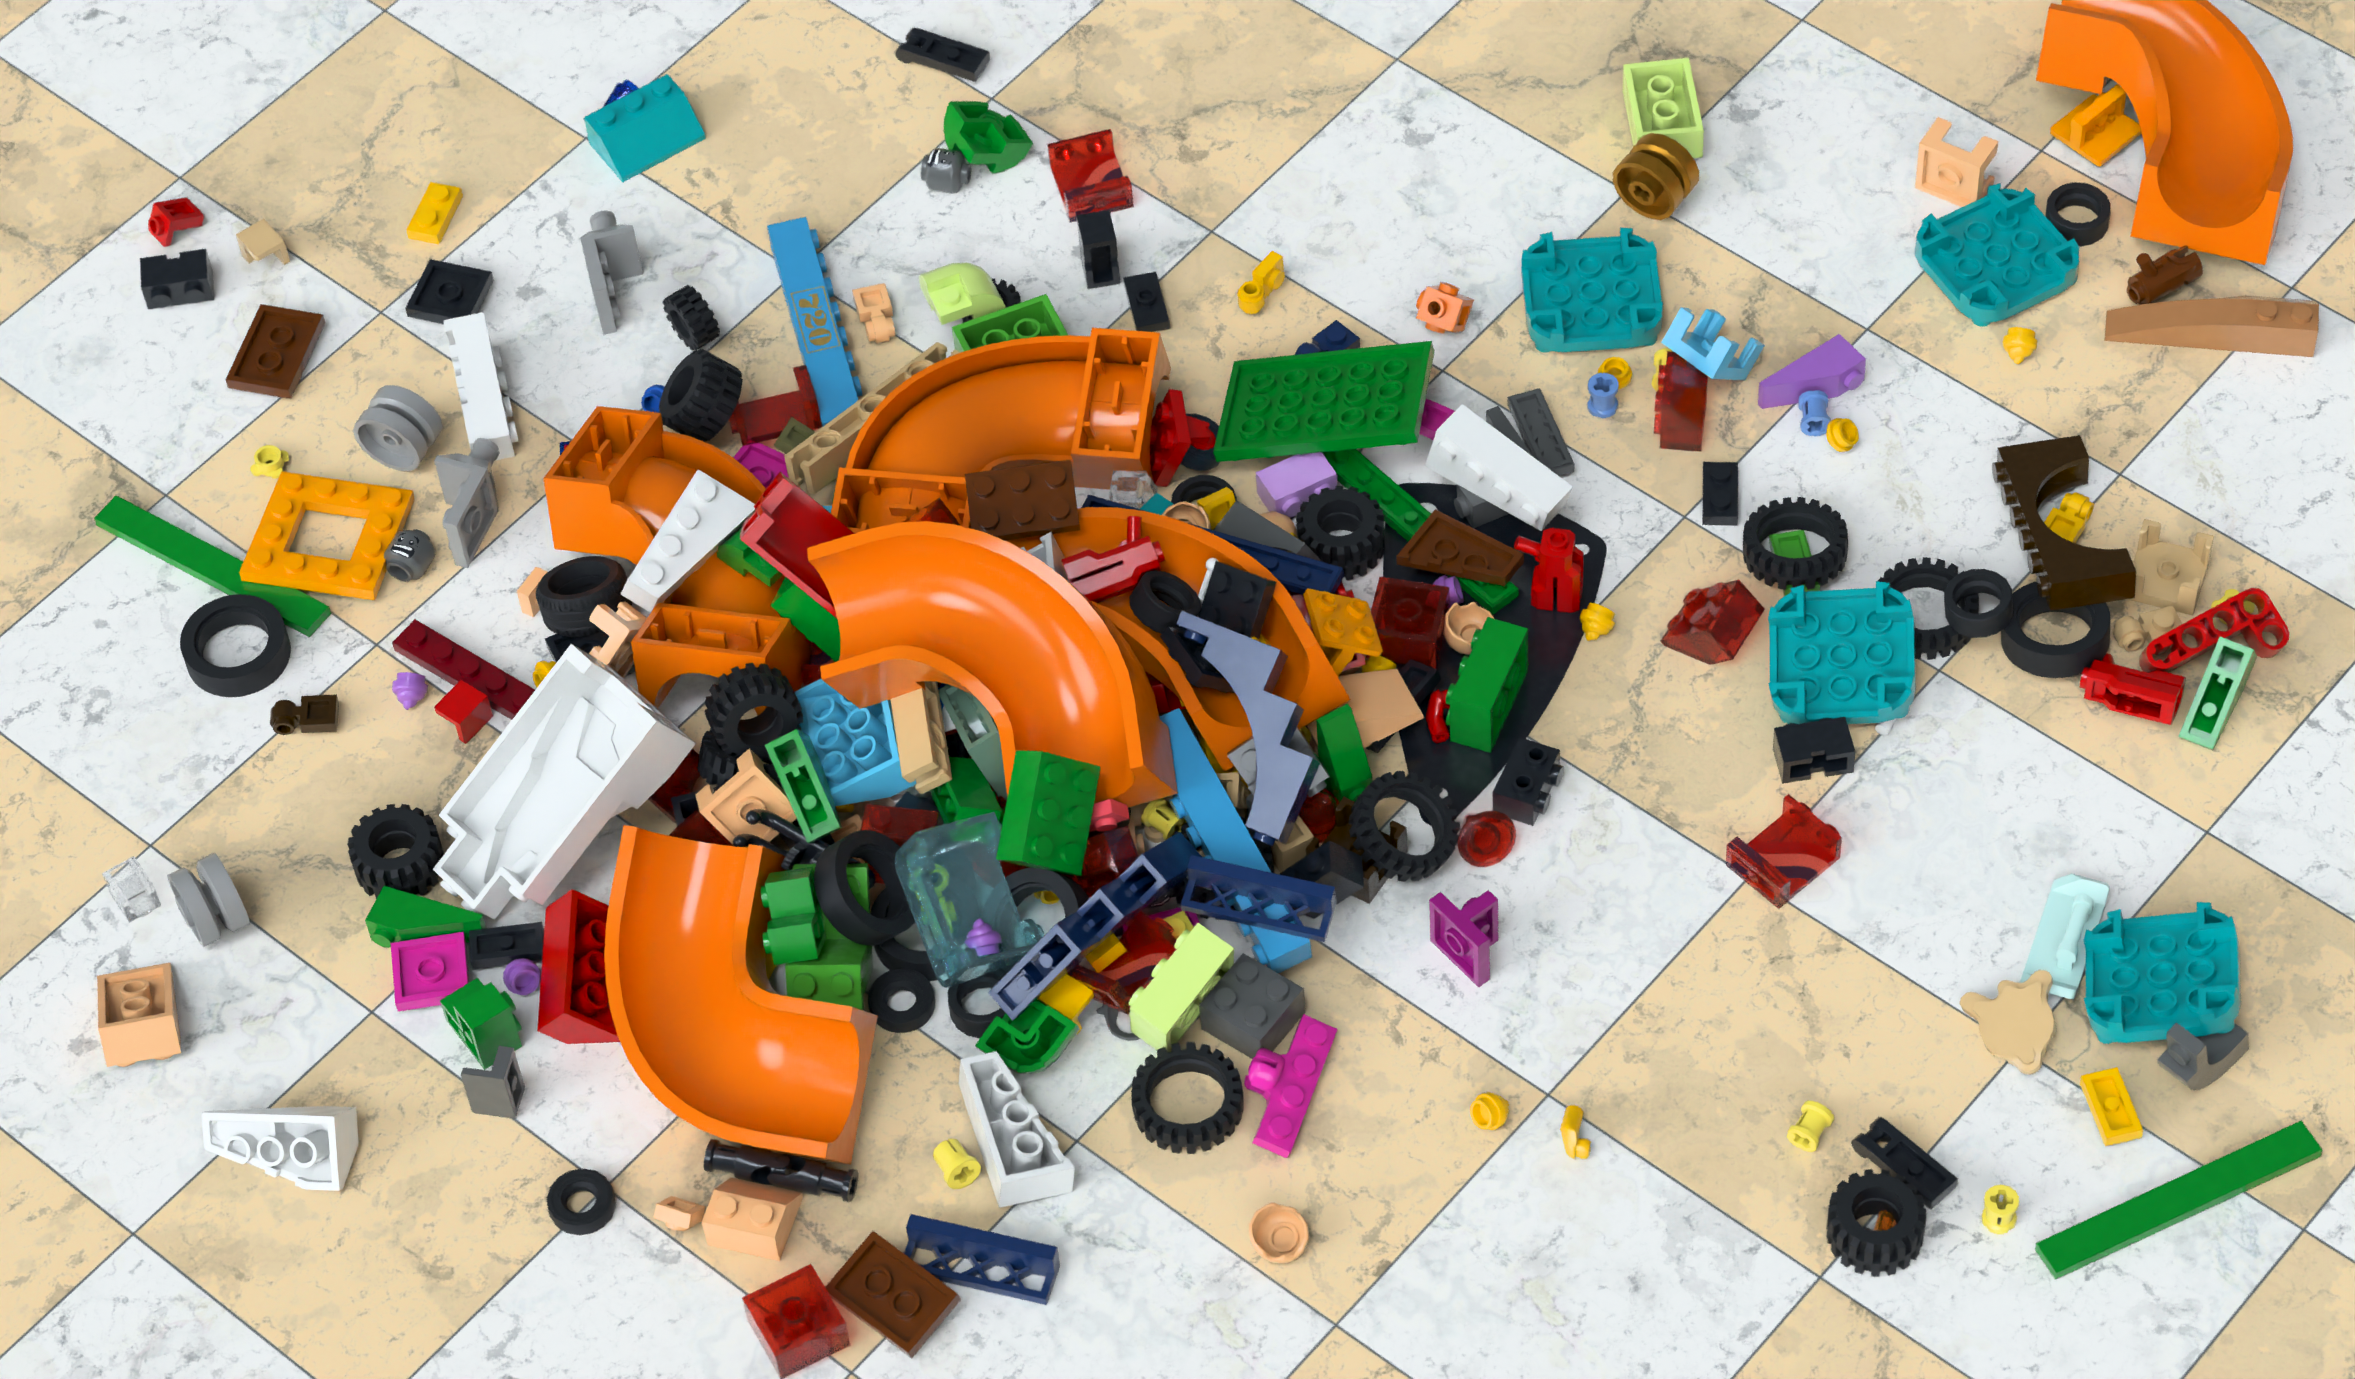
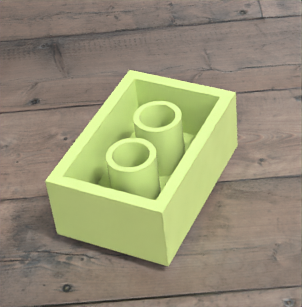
M1689 58L1623 64V96L1633 147L1644 135L1650 133L1663 134L1676 140L1687 149L1693 158H1702L1704 129Z
M1199 923L1196 924L1191 932L1186 929L1179 936L1174 945L1176 951L1169 960L1166 958L1160 960L1151 974L1153 980L1146 988L1139 987L1129 1001L1131 1006L1129 1014L1131 1032L1156 1050L1165 1047L1167 1052H1171V1044L1178 1043L1199 1017V1004L1234 964V948Z

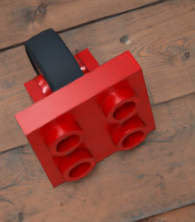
M1169 389L1163 401L1157 404L1155 415L1152 419L1150 464L1154 486L1167 487L1180 464L1197 471H1205L1216 467L1220 463L1216 461L1213 453L1219 425L1206 416L1186 414L1181 390Z

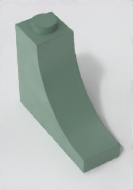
M947 684L938 690L939 696L968 753L1006 807L1007 790L1001 742L995 721L976 697Z

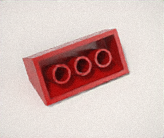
M573 889L546 907L537 1031L566 1044L620 1042L610 1011L605 977V933L609 905Z

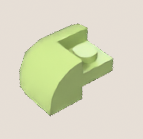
M951 263L919 276L920 288L931 310H935L942 325L969 315L976 319L1006 308L991 277L980 266L971 263Z

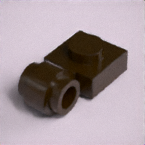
M337 694L301 696V706H296L290 700L277 701L270 711V725L273 727V731L280 735H289L294 732V729L300 723L301 733L337 732L339 710Z

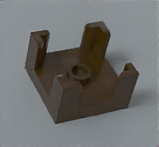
M1343 797L1335 809V827L1323 844L1331 841L1361 856L1365 850L1360 849L1356 851L1353 843L1357 837H1350L1349 829L1352 827V824H1349V816L1352 813L1351 808L1355 802ZM1391 821L1389 823L1390 835L1379 830L1389 844L1399 851L1407 853V827ZM1314 837L1306 847V856L1319 848L1318 838ZM1362 859L1364 887L1352 894V896L1370 904L1388 878L1384 876V868L1378 872V868L1372 866L1374 864L1372 859L1366 863Z

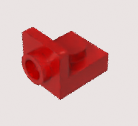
M188 197L153 203L151 217L148 220V230L163 247L170 246L174 231L202 226L204 214Z

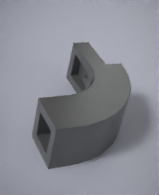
M2176 1022L2166 1033L2167 1050L2157 1060L2162 1068L2188 1088L2199 1090L2220 1078L2249 1049V1036L2245 1030L2235 1024L2234 1028L2228 1033H2214L2195 1037Z

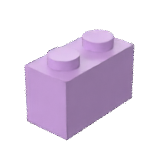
M1322 452L1304 455L1296 454L1256 472L1257 494L1269 512L1275 511L1288 517H1294L1300 512L1302 503L1309 502L1310 495L1313 493L1319 495L1321 494V489L1327 487L1329 490L1335 489V486H1337V473Z

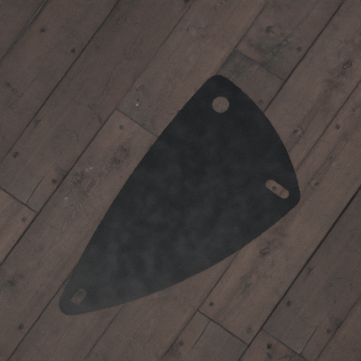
M1436 483L1399 484L1403 490L1420 504H1433L1438 511L1472 528L1466 517L1461 518L1456 511L1454 499L1457 498V485ZM1511 514L1474 528L1513 549L1518 536L1541 543L1543 530L1540 531ZM1557 514L1543 530L1549 528L1571 530L1575 534V544H1585L1589 547V552L1584 555L1583 593L1580 610L1574 613L1558 612L1556 587H1554L1553 611L1540 610L1532 606L1531 586L1535 566L1540 563L1535 560V556L1521 552L1524 554V563L1510 579V582L1519 588V596L1492 616L1494 619L1528 628V673L1491 753L1450 741V726L1448 725L1446 726L1449 738L1446 741L1435 743L1432 740L1425 718L1430 695L1438 689L1440 691L1449 689L1451 683L1456 684L1459 679L1460 663L1464 656L1469 657L1470 655L1458 653L1447 643L1444 637V618L1447 610L1426 602L1428 591L1433 588L1434 581L1446 574L1397 565L1396 556L1408 541L1385 522L1383 592L1387 657L1397 665L1396 669L1399 672L1412 659L1437 669L1441 676L1440 682L1418 706L1424 718L1399 730L1408 774L1410 772L1418 773V781L1424 777L1432 780L1429 785L1431 789L1436 785L1445 789L1452 800L1448 809L1456 808L1458 815L1497 776L1506 765L1519 737L1526 739L1542 716L1561 684L1584 634L1580 614L1583 609H1587L1589 603H1595L1607 552L1606 544L1599 536L1561 514ZM1462 589L1464 602L1458 604L1459 606L1475 602L1478 606L1484 608ZM1444 709L1443 717L1445 723L1449 709ZM1418 808L1422 820L1431 826L1430 821Z

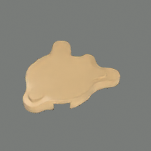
M2038 970L2024 983L2009 980L2001 981L1998 984V996L1995 999H1989L1975 992L1965 993L1961 997L1960 1006L1962 1010L1979 1023L1980 1035L1986 1049L1992 1056L1996 1055L2007 1060L2009 1064L2016 1066L2023 1074L2030 1075L2040 1070L2043 1056L2047 1051L2046 1046L2051 1041L2052 1036L2055 1037L2056 1034L2054 1014L2048 1004V994L2053 985L2052 976L2048 971Z

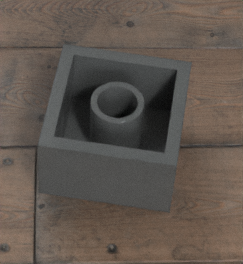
M1243 953L1199 1004L1201 1029L1251 1059L1256 1056V1052L1260 1048L1274 1051L1305 1013L1304 988Z

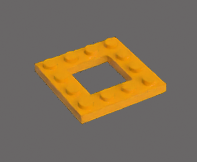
M281 471L239 571L241 581L375 600L387 571L384 552L394 536L404 528L415 500L413 490ZM306 510L366 519L350 561L289 552Z

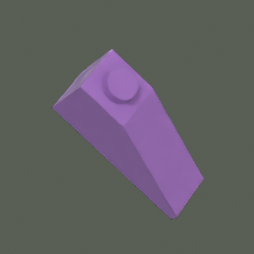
M1838 334L1759 383L1758 405L1765 409L1797 404L1799 402L1798 398L1802 393L1816 390L1825 392L1828 395V399L1839 397L1848 390L1856 389L1864 381L1866 358Z

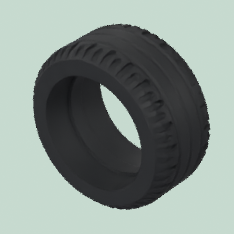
M588 556L562 563L546 573L536 588V599L546 627L556 634L567 637H582L602 632L603 630L589 619L597 605L605 604L614 612H617V606L620 602L626 601L632 606V601L620 595L627 582V576L621 564L606 557Z

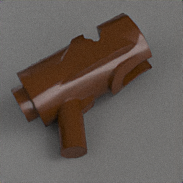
M2188 246L2173 249L2152 261L2147 253L2139 254L2136 261L2141 271L2128 279L2127 294L2129 298L2136 304H2150L2172 291L2180 290L2183 284L2188 285L2197 280L2203 274V267L2196 252L2185 256L2188 252Z

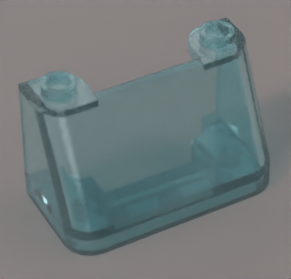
M995 812L916 831L895 854V867L936 978L945 988L964 983L1019 962L1044 936L1042 927L1032 919L1021 921L999 860H996L1002 824L998 822ZM981 918L985 923L990 924L993 930L1000 933L1002 943H998L1000 953L978 956L975 948L971 949L965 944L967 934L973 929V924L977 919Z

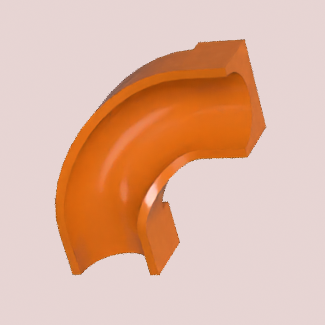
M2062 0L2061 5L2051 3L2048 9L2036 81L2102 94L2108 78L2113 79L2127 93L2138 117L2144 141L2146 161L2131 237L2177 247L2188 246V249L2265 265L2278 227L2293 155V135L2289 116L2274 78L2246 36L2226 15L2207 0Z
M1092 328L1091 336H1040L1008 340L960 352L930 365L891 391L873 410L861 427L850 450L846 468L839 467L831 514L854 533L898 522L919 521L956 524L971 528L965 474L1071 460L1075 487L1151 493L1153 485L1150 464L1152 414L1159 383L1161 380H1169L1171 366L1160 333Z
M602 406L595 408L543 478L554 549L622 557L628 559L636 566L698 469L756 504L766 488L748 469L717 447L688 435L664 431L661 413ZM716 551L669 597L654 607L632 639L631 645L638 692L658 709L681 674L701 673L719 678L724 673L727 676L731 674V669L738 666L739 669L745 668V665L748 663H754L755 667H759L761 663L767 664L770 670L774 667L777 668L783 676H786L793 691L799 690L808 672L812 642L791 624V618L781 617L770 606L785 576L783 575L769 587L750 572L742 576L717 557ZM767 706L754 708L757 715H760Z
M1118 507L1077 508L1080 530L1052 534L1065 558L1088 549L1101 554L1119 547L1120 542L1127 539V517L1139 516L1142 517L1141 538L1149 536L1151 542L1159 541L1166 560L1159 563L1161 571L1177 576L1186 582L1197 595L1207 571L1205 565L1209 558H1216L1219 562L1276 581L1277 583L1261 634L1270 642L1272 647L1282 650L1288 658L1272 694L1297 703L1304 709L1297 725L1299 729L1351 700L1295 601L1282 583L1262 564L1230 542L1202 528L1175 518L1147 511ZM1042 536L1005 541L1019 548L1024 546L1026 551L1042 543L1040 540ZM1133 590L1100 603L1091 601L1111 620L1127 640L1144 670L1163 683L1184 703L1188 713L1223 771L1225 772L1234 767L1227 753L1253 736L1246 712L1236 693H1222L1217 689L1208 687L1198 688L1192 685L1186 679V672L1179 662L1169 655V649L1161 639V634L1144 625L1134 615L1129 603V597Z
M930 521L898 522L879 526L807 548L808 561L822 577L831 596L840 631L841 647L839 660L820 666L821 678L861 709L920 688L925 690L924 681L945 683L971 694L988 710L998 728L1007 797L1016 750L1043 751L1101 766L1094 804L1112 799L1126 804L1129 808L1178 794L1169 727L1159 718L1154 692L1142 664L1130 644L1111 620L1064 577L1040 559L1014 544L988 533L956 524Z
M623 825L606 922L605 977L610 1011L617 1036L629 1062L641 1081L674 1114L700 1130L725 1140L782 1154L851 1165L878 1016L852 1006L779 995L770 985L766 973V952L763 944V932H767L768 921H771L770 908H764L761 886H765L769 873L787 871L781 867L785 856L764 846L749 844L748 847L711 844Z

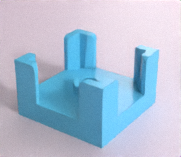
M1681 307L1661 343L1711 379L1746 380L1765 345L1755 338H1750L1737 359L1734 357L1739 347L1737 342L1730 341L1725 336H1719L1714 342L1725 322L1723 315L1714 309H1706L1694 331L1687 332L1694 319V314L1691 313L1692 310L1689 308Z

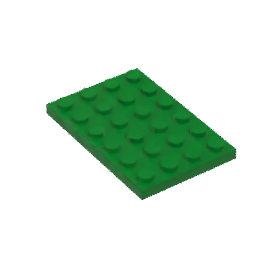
M1432 341L1234 361L1213 451L1216 461H1239L1418 443L1435 352Z

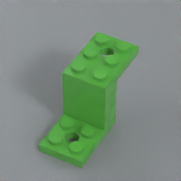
M868 863L847 864L849 887L857 902L870 913ZM795 864L793 869L813 867L815 872L816 864ZM822 911L826 939L818 959L786 963L787 996L852 1006L864 1011L863 996L873 971L872 946L855 943L843 936L833 927Z

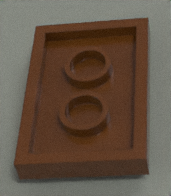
M260 304L225 379L228 388L291 399L325 325L323 314Z
M1071 460L965 474L971 529L988 533L1004 541L1042 536L1049 532L1056 534L1080 530Z
M874 1231L869 1234L823 1289L829 1297L911 1359L961 1301L958 1293Z

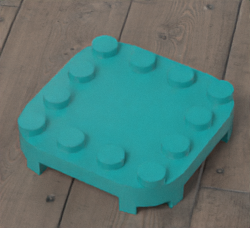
M2000 183L1988 186L1987 196L1938 219L1931 213L1922 220V226L1916 234L1915 257L1918 263L1955 307L1965 316L1971 318L1972 322L1977 326L1985 327L1991 324V322L2007 319L2065 291L2077 281L2079 267V246L2075 239L2067 241L2034 204L2035 194L2027 188L2020 192L2014 189H2001Z
M1620 227V236L1553 241V232L1540 234L1539 241L1529 246L1527 250H1523L1522 286L1526 324L1530 338L1535 342V347L1538 351L1547 353L1550 351L1576 352L1621 349L1642 345L1650 346L1656 343L1657 336L1662 329L1663 302L1657 267V250L1653 241L1648 242L1644 238L1634 235L1633 228Z
M1876 581V588L1805 592L1804 585L1790 588L1791 593L1781 598L1774 607H1770L1768 616L1770 683L1768 684L1773 706L1784 723L1802 724L1819 721L1823 718L1834 719L1846 717L1847 724L1881 723L1896 718H1903L1909 713V707L1914 701L1916 691L1915 623L1910 599L1907 600L1901 592L1891 588L1890 583Z
M2196 902L2197 912L2123 919L2121 909L2107 912V920L2096 925L2092 931L2086 930L2083 940L2086 950V997L2084 1002L2091 1029L2096 1033L2097 1039L2105 1044L2167 1039L2166 1033L2176 1022L2195 1037L2230 1032L2234 1028V1020L2238 1016L2241 1006L2240 951L2233 917H2228L2226 914L2212 909L2211 903Z

